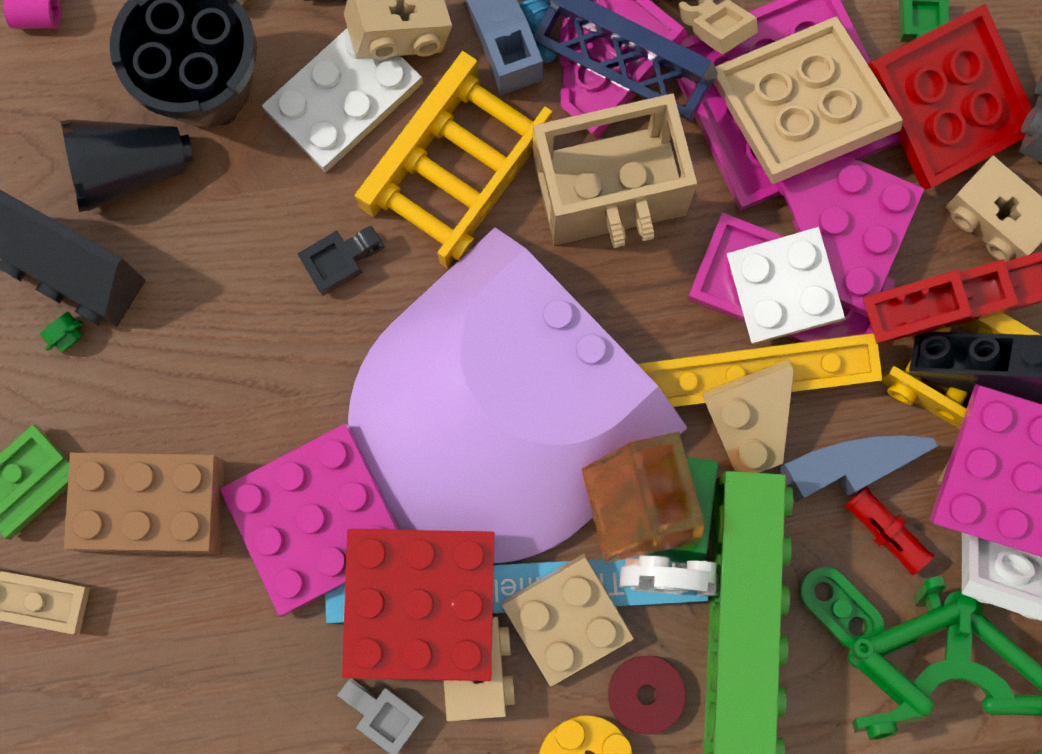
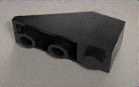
M933 331L919 334L915 337L909 373L912 376L971 393L975 384L1042 404V335Z

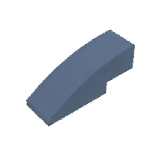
M906 435L868 437L845 441L812 451L784 464L777 470L779 474L786 475L785 484L787 487L792 488L793 498L796 502L836 480L845 496H848L938 447L934 438Z

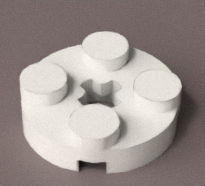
M639 556V559H625V566H622L620 570L619 587H631V590L673 595H683V593H688V590L697 591V596L718 595L719 574H716L717 563L687 561V564H671V567H669V558Z

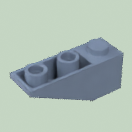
M464 0L500 96L543 81V60L518 1Z

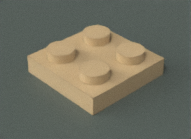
M585 553L502 600L503 609L550 687L634 639L632 632Z

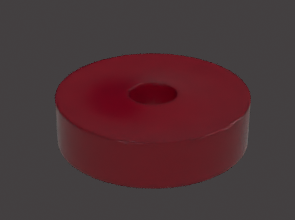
M654 656L633 657L622 663L610 679L608 686L610 709L615 718L624 727L635 733L649 735L667 730L679 719L685 706L686 691L684 682L678 671L661 658ZM644 685H650L655 691V698L649 704H643L638 699V691Z

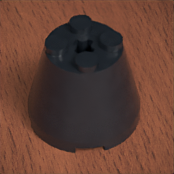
M128 0L124 4L112 27L110 57L122 85L140 105L156 114L189 125L211 127L230 124L235 120L237 113L247 101L256 62L257 41L252 22L245 9L237 0Z

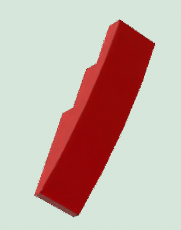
M1042 251L1006 262L1002 259L961 272L954 270L863 297L876 344L924 334L1042 303Z

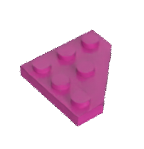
M591 0L679 45L689 35L684 27L650 0ZM562 16L563 28H560V43L578 37L574 22ZM582 26L584 35L593 32ZM607 38L587 44L591 59L598 63L617 57L613 41ZM581 46L572 49L583 55ZM621 46L623 55L632 52L631 50ZM560 56V63L563 65L561 107L570 116L628 104L636 95ZM645 57L626 63L630 79L637 83L648 80L655 74L653 61ZM620 66L611 68V70L622 75ZM610 124L586 130L598 139Z
M844 154L776 184L781 196L784 195L793 216L792 223L796 232L799 233L819 227L841 306L868 317L863 297L881 291L924 188Z

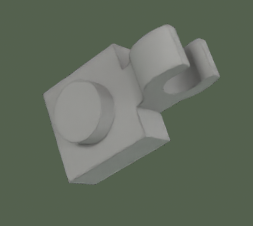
M350 678L337 695L364 715L356 729L389 754H397L424 718L422 713L387 687L376 698L365 687Z

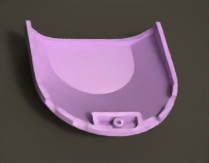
M497 228L490 231L379 336L359 369L354 382L348 413V426L362 451L399 530L494 531V564L537 556L555 548L572 537L687 429L659 386L525 247Z

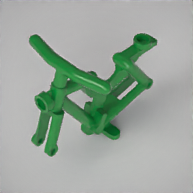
M942 576L929 578L923 582L913 596L916 607L926 606L927 613L866 639H859L847 655L850 666L858 668L899 705L898 708L891 712L856 718L852 723L854 732L867 731L869 740H879L898 734L897 725L926 719L934 710V703L930 698L931 693L938 685L950 680L966 681L982 689L986 695L982 701V708L989 715H1042V695H1014L1004 679L987 667L970 661L973 633L1041 692L1042 666L982 615L983 608L981 602L963 595L962 590L949 594L941 605L939 596L946 588L944 578ZM947 629L945 660L928 666L914 682L909 680L883 657ZM1042 749L1033 754H1042Z

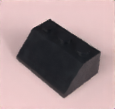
M0 190V270L20 282L25 275L36 280L39 284L35 290L58 304L62 302L64 297L78 304L74 312L97 326L104 319L118 327L146 280L121 257Z

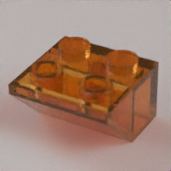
M679 431L630 442L582 468V475L604 563L701 542L705 523Z

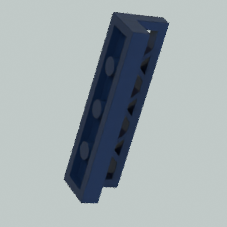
M544 0L549 8L533 35L536 44L645 100L668 95L665 83L685 77L698 85L685 107L678 103L676 104L679 116L689 122L692 121L718 75L712 60L591 0ZM560 15L574 22L578 37L562 43L548 38ZM582 26L593 32L584 35ZM602 38L613 41L617 57L600 63L591 59L587 46L588 43ZM581 46L583 55L572 49ZM621 46L631 50L632 52L623 55ZM645 57L653 61L657 77L637 83L630 79L626 63ZM660 65L672 72L662 74ZM620 66L622 75L611 70V68ZM660 86L661 94L650 88Z

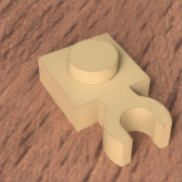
M698 0V6H690L684 1L679 3L683 23L693 26L694 36L722 55L758 33L757 17L730 0H725L718 5L713 0Z

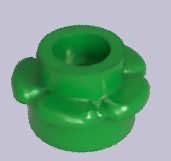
M69 311L58 317L39 334L47 343L44 349L50 351L56 347L60 353L65 352L83 337L78 330L83 325V322L81 320L77 321Z

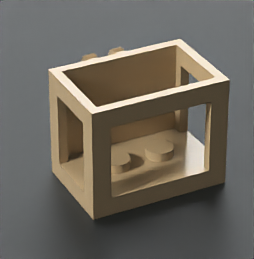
M674 93L533 125V162L554 246L610 233L611 242L614 248L625 245V229L637 227L643 241L654 239L652 223L686 216L697 186V180ZM651 114L649 126L646 130L553 151L554 136ZM671 136L681 170L680 178L670 144Z

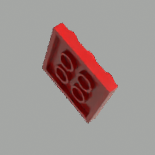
M986 4L978 6L867 63L903 119L901 130L896 132L919 185L924 190L941 184L1024 139L1025 134L1021 132V127L1032 108Z
M347 529L342 678L491 681L495 532Z

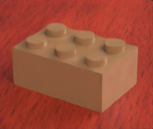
M70 452L64 549L97 553L221 554L223 495L220 488L224 487L225 461L215 455Z

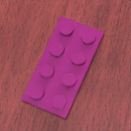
M722 212L687 300L746 323L727 253L784 236ZM886 277L880 292L893 289L896 280ZM842 306L845 320L782 338L799 343L873 333L868 317Z

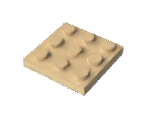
M837 16L715 67L718 75L713 83L772 185L896 133L902 127L903 119Z

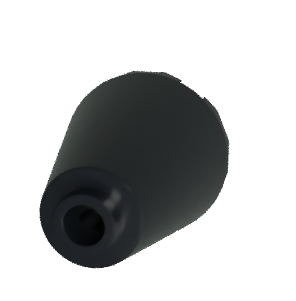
M75 119L60 121L79 212L91 211L186 172L185 163L193 162L189 135H180L177 126Z

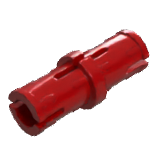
M868 486L863 487L845 504L844 507L874 535L872 541L878 547L884 545L909 571L908 573L911 576L921 571L933 559L934 554L904 526L906 520L900 514L894 516L870 491Z

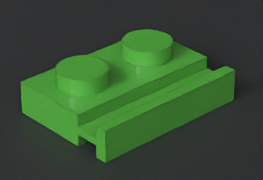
M34 424L0 453V534L4 539L11 540L68 489L69 460L41 428Z

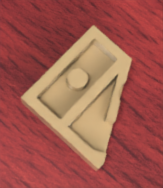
M789 359L703 392L705 403L735 472L760 473L783 464L794 374Z

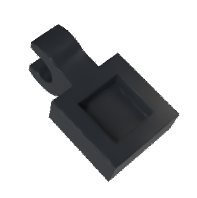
M371 225L346 241L343 240L338 231H335L299 252L298 256L317 289L324 296L362 274L363 272L356 261L376 254L385 246Z

